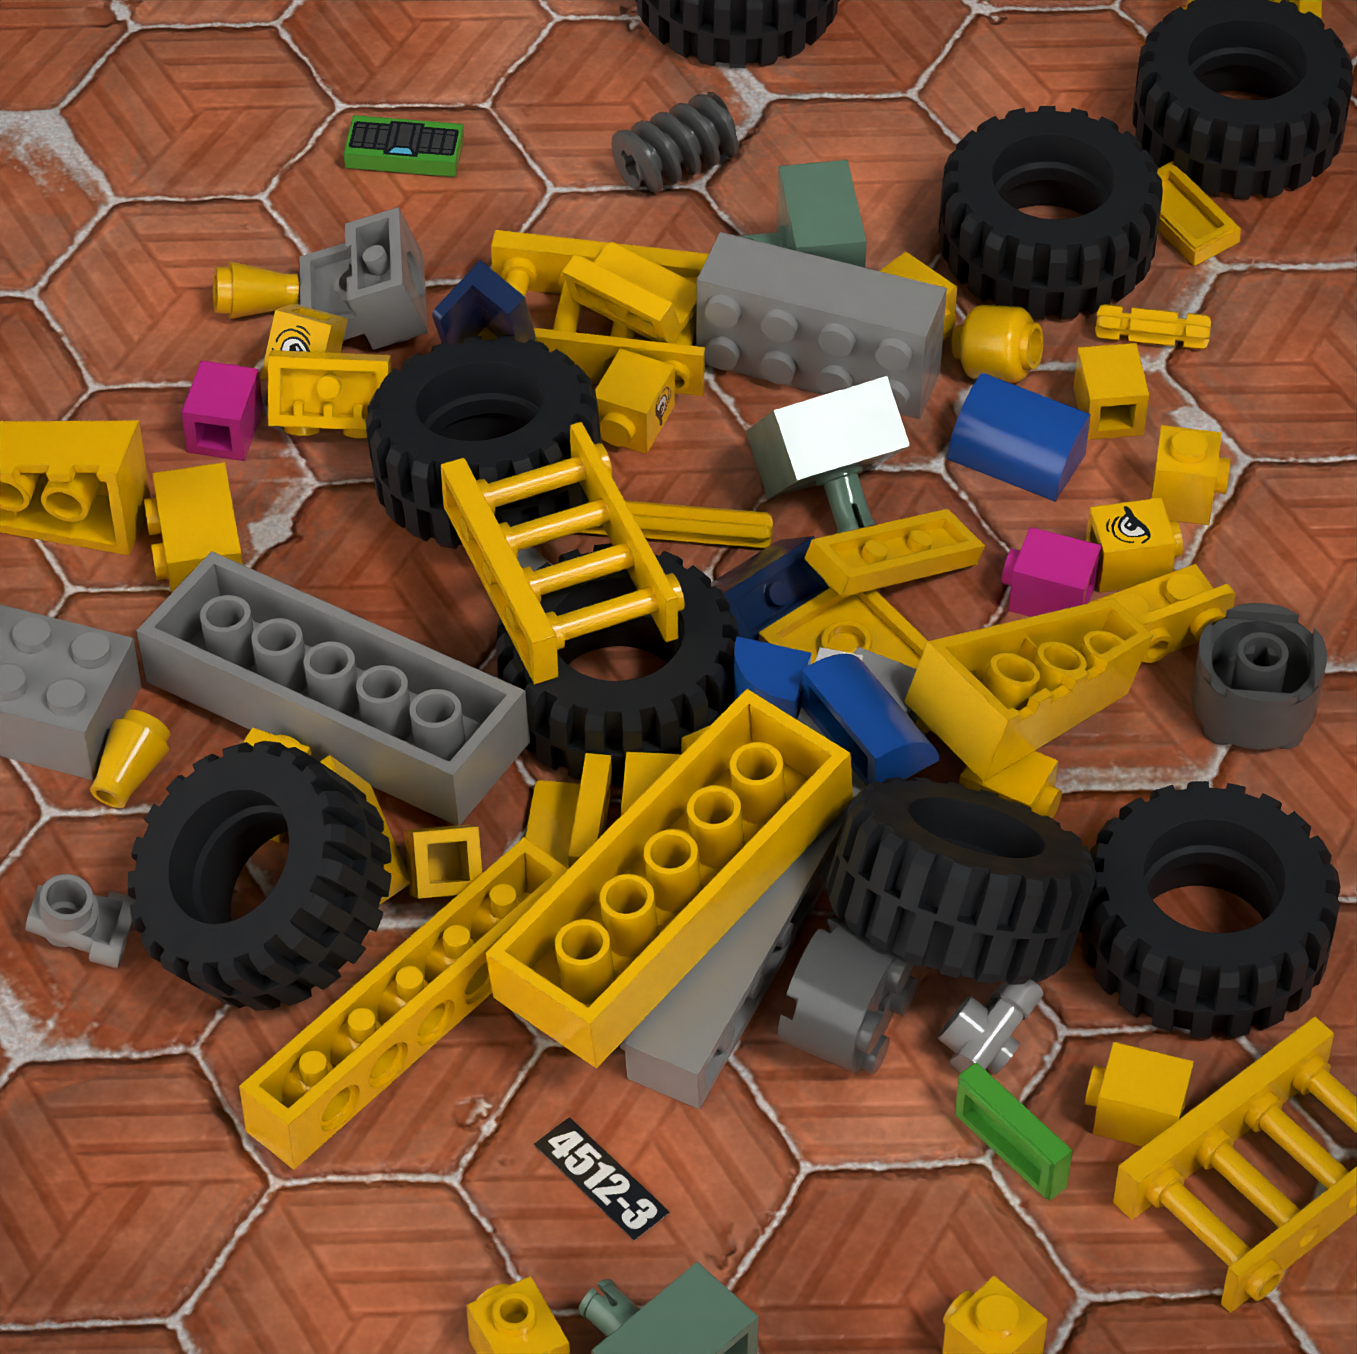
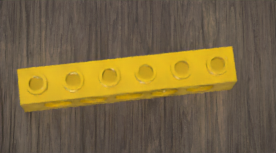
M523 837L239 1086L246 1132L295 1170L493 993L485 953L568 868Z

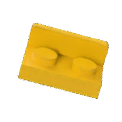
M271 350L268 355V426L284 427L285 433L298 436L314 435L320 432V428L343 429V434L348 437L367 438L365 421L368 416L367 408L377 388H380L384 378L391 372V355Z
M1193 564L1088 603L1114 598L1153 635L1141 662L1153 663L1162 659L1168 653L1198 643L1204 628L1211 621L1212 625L1225 618L1227 610L1234 607L1236 593L1229 584L1213 588L1199 567Z

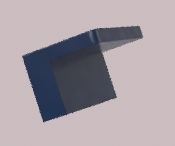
M481 260L432 312L441 343L447 341L450 345L464 343V338L478 336L485 327L496 336H514L517 342L526 343L529 339L534 341L537 339L525 296Z
M814 536L776 541L711 582V587H718L730 603V613L736 618L738 637L759 641V632L830 588L825 580L804 559L811 540L815 539Z

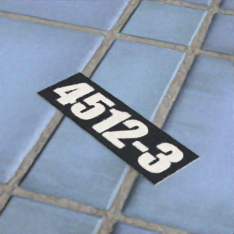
M570 1117L534 1143L556 1167L634 1241L670 1213Z

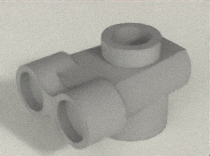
M71 874L56 875L47 880L44 885H38L28 913L25 930L45 937L54 946L73 947L89 953L90 962L118 969L128 936L133 927L129 905L135 903L136 900L126 894L111 890L108 897L94 895L91 887L84 879Z
M1031 979L1025 984L1009 985L1002 982L994 991L985 1007L972 996H969L950 1017L937 1037L955 1052L949 1060L950 1064L958 1072L962 1073L977 1062L983 1069L986 1070L987 1068L996 1075L1017 1050L1020 1043L1011 1034L1021 1020L1028 1018L1043 997L1044 993L1041 987Z

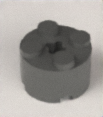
M1248 603L1228 609L1225 618L1212 625L1211 621L1204 628L1199 641L1191 699L1195 714L1203 724V733L1210 741L1220 745L1233 744L1250 749H1271L1276 747L1291 749L1301 743L1305 732L1310 728L1316 717L1327 664V649L1322 636L1315 628L1312 634L1298 623V614L1278 605Z
M831 917L827 920L830 932L820 928L817 930L794 972L786 996L796 999L797 1006L793 1019L780 1015L778 1039L787 1045L852 1073L864 1070L874 1075L880 1068L889 1047L890 1038L884 1034L894 1013L901 1016L906 1013L914 998L918 979L910 976L913 964L905 962L904 957L893 952L886 953L872 946L870 939L865 936L858 937L849 930L846 922Z

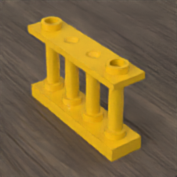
M495 230L491 244L492 270L525 297L527 291L561 295L553 329L534 328L537 338L535 341L544 343L549 348V352L557 349L567 355L587 374L591 384L600 383L619 349H624L675 365V394L703 396L705 389V347L692 346L697 311L674 344L634 339V331L615 321L611 336L577 333L582 304L573 300L562 271L575 253L594 263L609 242ZM618 244L697 284V278L709 256L707 253ZM486 327L478 335L481 336L482 340L497 339V336Z
M582 422L570 425V459L495 482L487 483L484 478L476 480L465 458L441 464L444 509L534 685L558 677L557 650L565 647L566 640L651 614L664 640L669 642L678 639V611L685 608L684 596L678 579L673 573L665 575L612 478V466L602 443L593 444ZM577 482L580 483L590 501L589 503L512 527L507 522L499 524L494 516L496 507ZM600 525H603L614 545L535 571L530 566L522 568L517 560L518 551ZM627 569L638 590L559 616L553 611L545 613L540 604L541 595Z
M1315 1016L1122 1162L1118 1167L1113 1203L1131 1220L1135 1219L1151 1205H1154L1156 1208L1165 1206L1229 1266L1221 1299V1305L1229 1313H1232L1250 1297L1255 1301H1259L1269 1295L1282 1280L1284 1270L1357 1213V1167L1348 1171L1281 1110L1283 1104L1298 1092L1302 1095L1312 1093L1357 1134V1097L1329 1073L1331 1065L1328 1063L1335 1033ZM1250 1129L1254 1132L1263 1130L1323 1184L1327 1190L1300 1210L1233 1148L1234 1142ZM1201 1167H1204L1206 1170L1215 1168L1279 1228L1251 1249L1183 1186L1185 1179Z

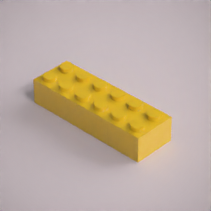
M746 689L485 953L493 997L597 1069L850 804L853 798L851 753Z

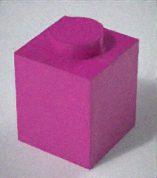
M200 361L182 409L187 453L245 461L263 412L259 369L235 364Z
M1029 527L1021 550L1011 548L1005 562L1002 584L1011 586L1008 611L1032 617L1090 602L1097 582L1101 545Z

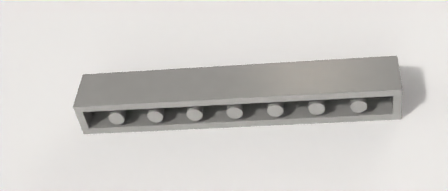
M857 647L854 654L863 655L862 661L916 724L919 717L904 700L917 669ZM813 722L810 728L826 737ZM852 769L854 797L866 786ZM849 805L620 1044V1048L625 1050L627 1079L700 1110L826 888L827 878Z

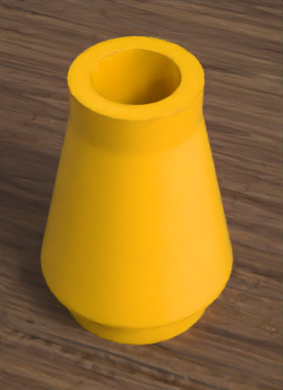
M232 261L229 262L228 267H215L214 312L228 314L229 319L275 311L292 303L298 304L299 282L297 274H284Z
M133 709L126 710L121 719L113 720L96 779L90 788L91 794L105 805L118 809L124 808L133 792L168 754L169 747L167 741L170 737L169 729L152 715Z

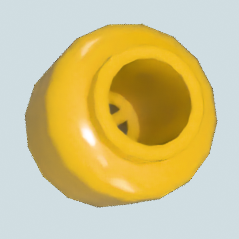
M980 305L969 311L963 325L958 324L955 327L952 336V352L955 359L961 360L966 375L975 381L981 373H985L1008 383H1018L1027 377L1030 370L1037 369L1041 362L1043 332L1040 324L1033 322L1031 315L1021 307Z

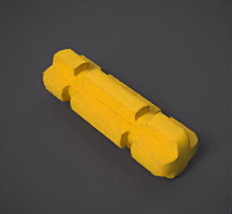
M1109 304L1100 305L1098 308L1095 332L1096 337L1100 339L1119 341V336L1124 335L1128 336V342L1173 347L1175 346V341L1183 342V348L1201 350L1207 348L1209 343L1211 320L1205 314L1187 313L1186 318H1178V312L1132 307L1130 313L1122 312L1123 306Z

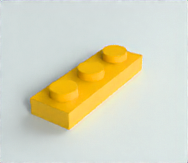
M943 509L812 539L804 559L825 580L829 587L835 590L841 597L977 565L985 545L949 509Z

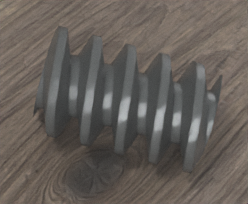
M707 92V95L698 94L691 98L688 104L678 103L669 110V113H656L651 117L650 122L641 120L631 127V131L626 129L619 130L612 136L611 143L613 156L623 180L636 190L640 187V182H643L649 191L657 193L663 188L661 173L669 183L677 184L682 180L681 166L688 174L694 176L701 171L700 157L708 166L713 167L720 162L719 149L729 158L735 157L739 153V143L734 121L726 104L714 92Z

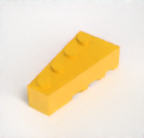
M139 420L0 421V533L130 556L146 517L144 499L151 498Z
M1109 598L927 641L904 702L984 782L1127 695L1153 635L1114 598Z

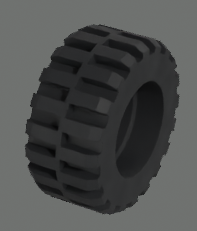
M840 0L635 1L637 2V11L642 22L649 27V31L663 45L670 42V48L675 53L685 58H688L689 55L696 56L700 63L715 66L716 62L729 63L730 68H745L746 63L759 62L760 67L775 64L780 56L785 55L789 59L801 53L805 49V43L811 46L826 32V28L833 22L838 12V2Z
M1193 0L1187 5L1186 10L1178 7L1166 15L1162 22L1160 21L1152 28L1146 36L1145 45L1141 47L1132 112L1136 137L1142 144V148L1147 150L1148 153L1150 152L1157 167L1160 168L1173 161V165L1184 172L1197 186H1200L1205 194L1217 197L1218 192L1233 194V199H1249L1251 194H1262L1264 198L1279 196L1286 187L1294 191L1310 182L1312 176L1316 178L1331 165L1332 158L1340 151L1354 81L1350 55L1332 28L1324 29L1325 24L1321 18L1310 11L1306 14L1299 12L1297 5L1289 1L1281 0L1280 3L1269 0ZM1244 91L1263 96L1267 99L1241 100L1227 97L1217 92Z
M1039 106L1038 111L1026 112L1025 108L1011 110L1001 120L994 116L981 123L977 127V133L971 130L956 144V150L949 155L944 166L938 231L940 234L939 246L942 257L949 263L948 268L961 284L968 282L967 289L983 302L989 298L995 301V306L1021 307L1033 319L1044 320L1045 314L1059 315L1060 320L1076 318L1079 312L1088 310L1090 314L1096 313L1100 305H1110V299L1118 302L1135 289V285L1146 277L1151 267V260L1155 256L1163 187L1162 179L1157 174L1158 167L1147 150L1142 151V144L1130 132L1126 131L1122 134L1118 131L1119 127L1115 122L1102 116L1099 120L1088 117V112L1071 108V112L1056 111V106ZM1034 205H1052L1070 209L1082 216L1070 219H1044L1025 214L1017 209Z
M497 335L496 340H482L481 336L464 338V343L450 345L447 341L432 346L431 352L422 356L417 353L404 361L401 367L402 370L393 369L384 378L380 388H377L367 408L368 416L365 419L376 494L379 503L385 507L386 514L400 527H406L407 531L413 536L425 542L430 538H434L441 547L457 549L458 545L463 544L444 509L441 464L465 458L476 480L484 478L487 483H491L570 459V425L582 422L593 444L602 443L596 391L592 388L591 380L587 374L559 350L555 349L549 352V348L544 343L531 339L526 343L517 342L514 336ZM577 482L496 507L494 516L499 524L507 522L512 527L589 503V499L580 483Z
M612 543L594 545L593 552L612 547ZM576 549L559 556L558 563L593 552L580 554L579 550ZM663 550L660 556H655L665 575L673 573L676 576L683 592L685 608L678 611V639L666 642L651 614L566 640L565 647L557 650L558 677L534 685L501 618H499L497 625L498 640L496 641L498 679L519 687L526 692L530 743L525 749L529 752L536 749V759L555 771L560 766L568 769V776L581 780L586 753L611 755L612 785H623L626 752L681 754L682 737L710 726L733 703L734 648L736 637L738 636L736 618L730 613V603L723 592L716 586L711 587V579L694 565L688 569L684 568L683 560L676 555ZM546 562L544 565H542L541 567H539L537 570L542 569V568H545V567H548V566H551V565H550L548 562ZM627 569L541 595L540 604L545 613L553 611L559 616L638 590ZM612 646L645 650L660 657L667 663L652 674L626 681H607L592 678L574 670L568 665L574 659L587 652Z
M271 741L255 743L254 747L247 742L229 746L223 749V757L219 758L215 754L207 755L192 764L195 771L188 777L183 775L177 776L165 788L169 795L160 806L153 804L144 820L149 823L143 838L136 837L131 853L132 859L137 861L135 871L128 872V896L136 900L135 903L129 905L134 929L141 933L143 947L151 958L162 963L165 970L225 1004L239 1009L248 1006L255 1011L273 1010L280 1007L281 1002L291 1006L312 997L311 989L315 986L322 990L328 988L342 977L338 970L347 961L352 964L356 963L366 950L361 945L369 930L377 931L383 917V911L378 909L381 897H389L391 873L384 869V864L391 862V848L389 838L381 833L384 831V821L377 808L367 802L366 795L352 783L309 754L296 747L287 748L280 742ZM284 832H289L288 856L276 886L255 909L241 918L232 921L231 901L233 890L244 865L267 841Z
M900 777L887 778L882 783L879 781L870 783L852 798L827 878L826 891L838 919L846 920L849 930L858 937H867L871 940L872 946L886 953L893 952L904 957L905 962L918 967L925 965L940 970V974L959 978L961 975L974 978L976 982L994 984L996 981H1006L1009 985L1025 984L1029 979L1034 982L1046 980L1070 961L1095 883L1096 871L1088 847L1082 846L1078 836L1072 831H1064L1061 829L1059 822L1047 815L1041 816L1033 812L1029 806L1017 801L1012 803L999 798L998 794L986 790L976 791L968 789L959 783L949 781L937 783L932 782L929 778L913 777L911 781H905Z
M1209 781L1189 782L1187 789L1176 791L1173 785L1151 791L1149 801L1145 802L1141 797L1136 798L1120 809L1119 818L1114 817L1108 820L1097 835L1096 845L1090 849L1095 866L1096 879L1079 930L1082 933L1081 949L1085 961L1092 968L1095 967L1094 978L1106 993L1112 995L1118 992L1120 994L1118 1005L1137 1018L1141 1013L1152 1017V1026L1170 1033L1173 1026L1190 1030V1037L1209 1039L1211 1032L1225 1031L1227 1038L1248 1035L1251 1025L1258 1024L1261 1030L1267 1029L1284 1020L1286 1009L1289 1012L1299 1010L1310 999L1312 988L1320 984L1326 971L1341 904L1338 901L1341 888L1338 871L1330 864L1332 855L1318 835L1310 838L1311 826L1295 811L1287 815L1281 811L1282 803L1264 793H1262L1260 798L1245 794V786L1227 783L1226 789L1209 788ZM1181 887H1214L1235 894L1248 902L1262 916L1263 921L1253 927L1236 932H1204L1175 921L1165 914L1153 899L1167 891Z

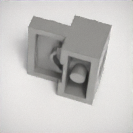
M399 207L345 223V243L299 257L300 305L348 318L343 341L365 334L374 350L394 343L405 342L411 338L428 333L424 256Z

